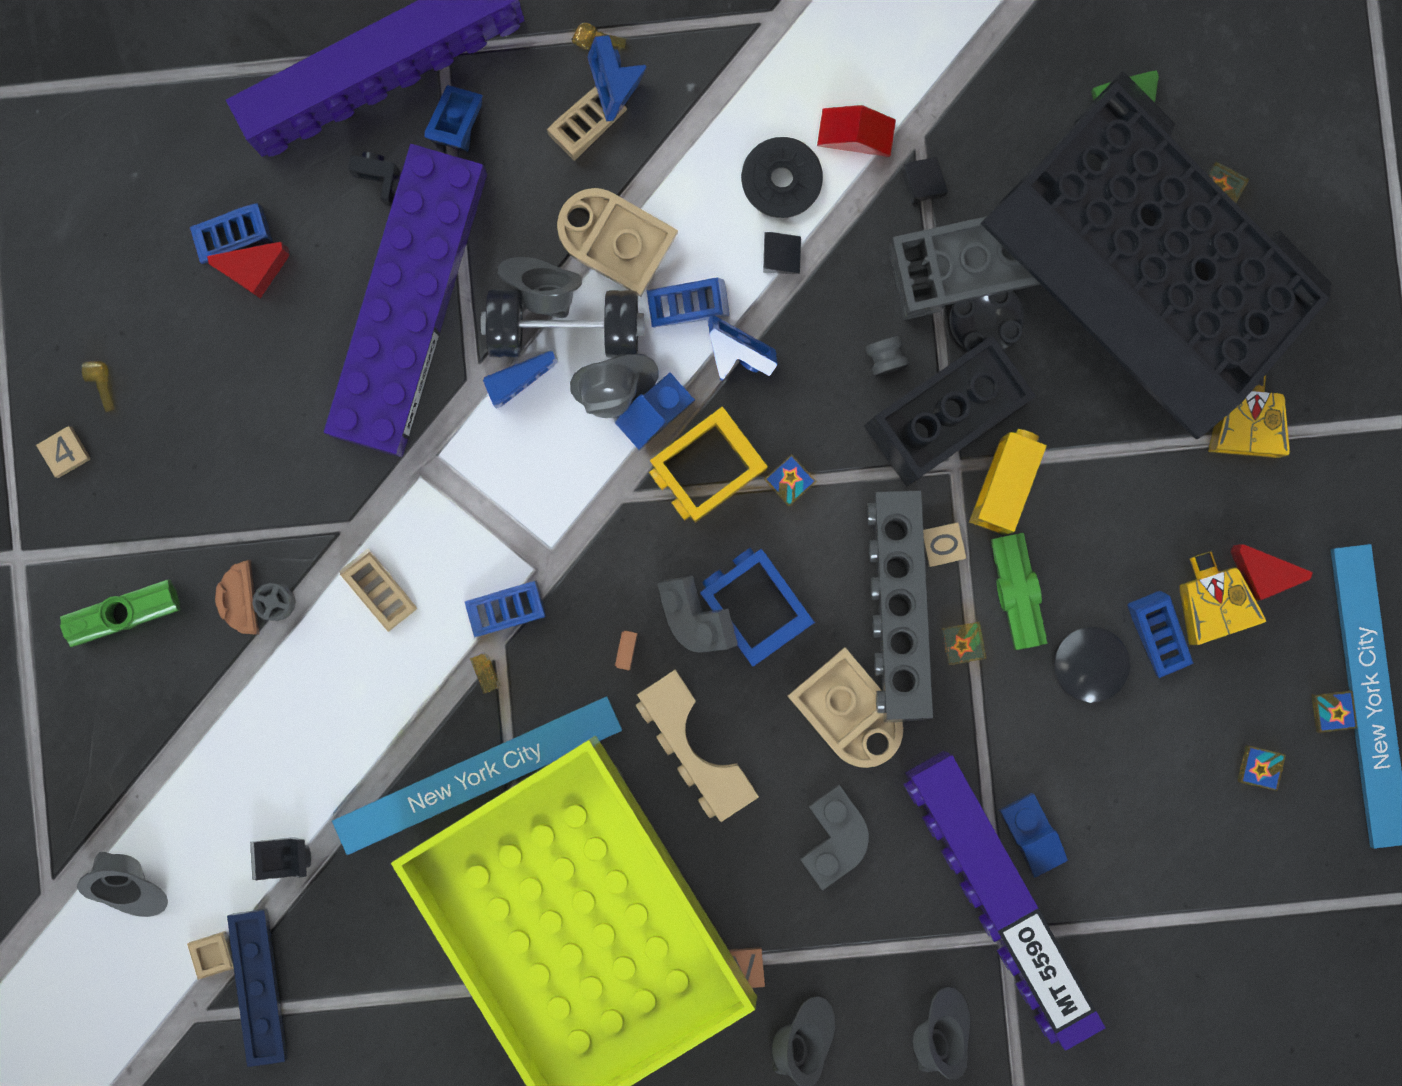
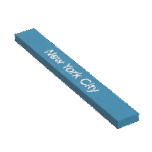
M1368 544L1330 549L1349 693H1351L1354 712V732L1369 844L1374 849L1402 845V770L1372 546Z
M608 696L334 819L332 823L346 855H349L548 765L595 735L601 741L623 729Z

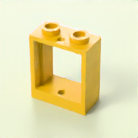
M722 406L652 458L650 463L654 469L649 474L661 490L668 486L675 495L676 499L671 503L684 520L691 517L696 523L766 471L768 466ZM716 426L748 470L699 507H696L664 463Z
M1018 429L1016 433L1010 432L1000 438L969 520L970 523L1002 535L1015 532L1047 446L1038 442V435Z

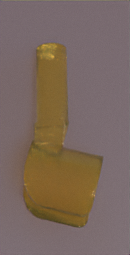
M582 23L577 27L572 43L589 50L596 36L608 34L599 32L588 23ZM609 35L612 45L625 48L626 39Z
M102 361L84 362L82 364L84 381L97 383V389L105 412L115 410L107 388L108 366Z

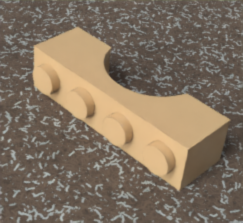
M676 669L637 694L641 700L636 704L637 709L647 724L654 720L662 732L656 736L668 755L675 752L682 765L677 769L689 787L696 784L703 796L698 801L709 818L716 815L719 821L722 822L759 798L738 763L729 765L713 764L699 757L691 748L686 736V720L696 699Z

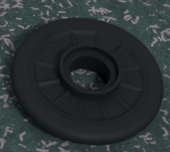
M774 137L758 144L746 157L741 172L742 188L749 202L763 214L776 218L793 217L806 211L818 198L823 183V171L818 157L805 143L790 137ZM778 168L788 169L793 175L790 185L786 187L776 186L771 179L774 170Z

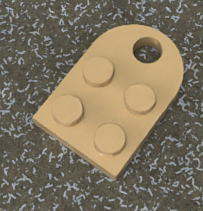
M599 188L585 189L571 196L563 205L557 222L560 241L570 256L624 288L637 291L640 297H642L679 233L677 229L618 195ZM576 208L587 210L590 214L588 223L583 227L572 226L568 221L572 210Z
M845 647L787 695L833 751L848 764L862 768L881 765L897 752L901 744L903 722H884V715L877 714L876 691L882 690ZM874 733H882L888 741L887 749L879 755L870 753L866 745L867 739Z

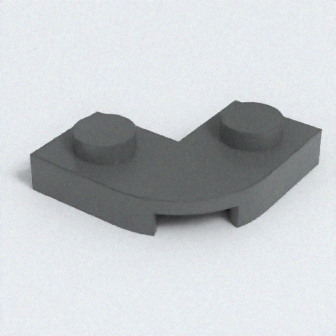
M693 576L668 579L657 583L668 625L681 645L690 651L698 653L726 650L738 645L729 609L702 612Z
M839 784L809 805V808L830 837L800 858L822 891L861 862L869 842V833L865 820Z

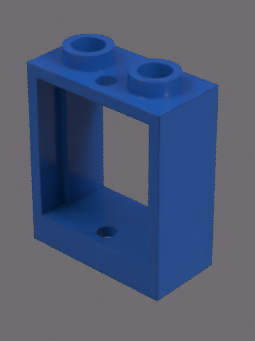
M750 547L732 560L736 567L724 575L721 570H718L705 579L702 584L706 589L701 591L700 594L712 611L723 609L714 597V594L754 565L760 563L797 616L753 648L749 646L732 622L738 643L737 646L753 667L815 622L765 552L760 549L754 553Z

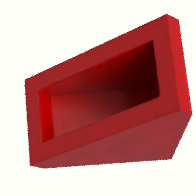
M864 105L823 108L817 146L890 157L896 119Z
M276 242L210 255L207 258L208 264L261 299L290 254L286 245L282 242Z
M1244 544L1233 545L1231 555L1237 569L1243 576L1256 601L1263 600L1311 579L1313 574L1311 571Z

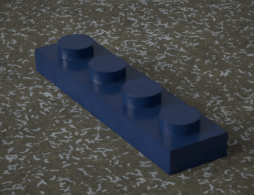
M266 908L227 915L247 1067L285 1062L288 1056L268 910Z

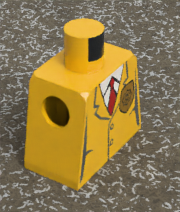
M1266 375L1237 408L1214 426L1209 444V452L1274 458L1289 455L1285 397L1283 394L1265 392Z
M1212 551L1190 558L1197 579L1180 585L1189 645H1200L1266 622L1260 607L1237 567L1218 571Z

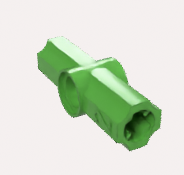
M1024 533L991 539L994 561L999 576L996 580L998 597L1002 610L1006 611L1014 650L1047 644V636L1039 606L1042 603L1040 585L1036 573L1031 569Z
M168 579L121 596L109 597L101 603L60 616V627L69 646L75 647L122 630H130L139 624L180 611V600L171 580ZM120 603L125 605L128 612L126 620L121 624L115 620L113 614L115 607Z

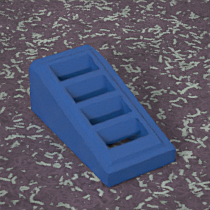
M259 203L236 209L190 227L201 264L207 263V256L273 243L263 207ZM251 219L255 234L250 236L245 221ZM236 223L242 238L237 241L231 227L232 224ZM222 227L224 228L226 238L228 241V244L222 246L217 230ZM209 231L215 248L211 251H208L203 233Z
M719 277L646 290L653 328L708 320L711 314L718 318L730 316L725 281ZM707 290H712L714 308L712 309L709 308ZM692 292H697L700 311L694 312ZM677 294H682L684 314H679ZM664 296L668 298L670 316L664 317L661 297Z
M553 351L545 352L484 377L483 382L493 406L496 409L502 407L558 363Z
M537 581L464 601L474 638L547 617ZM525 592L527 593L532 613L526 615L520 594ZM511 596L518 617L511 619L506 598ZM496 600L499 602L504 620L499 623L496 621L491 603ZM482 604L485 606L490 624L482 627L477 606Z
M1157 591L1127 605L1158 678L1193 664L1169 595L1162 591ZM1158 609L1161 610L1160 612H1157L1146 617V614L1151 613ZM1163 621L1166 622V626L1151 632V626ZM1170 635L1172 636L1173 640L1156 646V641ZM1175 649L1178 650V655L1163 661L1161 660V655Z

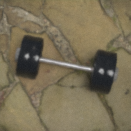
M492 289L487 294L486 312H481V334L486 335L489 357L517 358L520 357L522 351L523 328H604L605 355L607 358H614L624 354L634 355L638 353V336H644V313H638L637 291L609 290L605 294L604 320H523L520 290Z

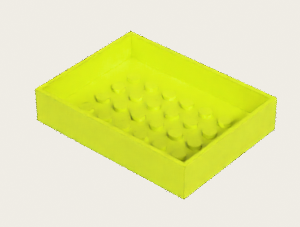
M596 735L391 863L526 1086H631L748 1015L756 1008L757 995Z

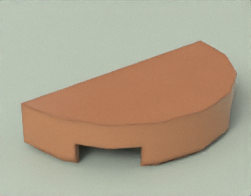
M251 560L234 564L224 574L221 582L216 587L215 603L220 617L230 627L243 634H259L257 613L254 611L252 604L255 592Z

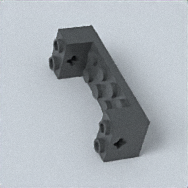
M986 217L892 237L888 246L904 320L941 312L945 305L1040 285V283L980 224Z

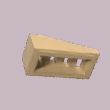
M596 86L547 129L548 135L574 161L627 110V107L624 105L614 121L606 122L603 109L595 102L599 97ZM590 107L602 120L596 123L585 110ZM578 116L591 128L587 133L574 121ZM568 126L580 137L576 142L564 132Z
M369 548L339 571L340 576L387 632L418 609ZM370 563L373 569L357 581L353 576ZM380 575L383 581L366 593L363 588ZM390 587L393 593L376 605L373 600ZM400 599L403 604L386 617L383 611Z

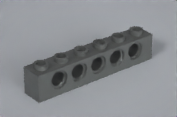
M921 490L876 492L873 503H867L868 525H874L875 540H869L870 563H876L877 577H871L870 580L871 600H878L879 615H872L873 638H880V653H874L875 676L882 675V691H876L877 714L884 715V722L930 721L933 718ZM891 523L899 524L905 531V537L898 541L891 540L885 533V527ZM893 560L904 563L907 569L906 576L902 578L892 577L887 571V563ZM895 597L904 599L909 606L908 613L904 616L894 615L889 609V601ZM895 635L907 637L911 644L910 651L906 654L896 653L891 647V638ZM899 672L908 674L913 682L912 689L908 692L896 690L892 682L894 674Z

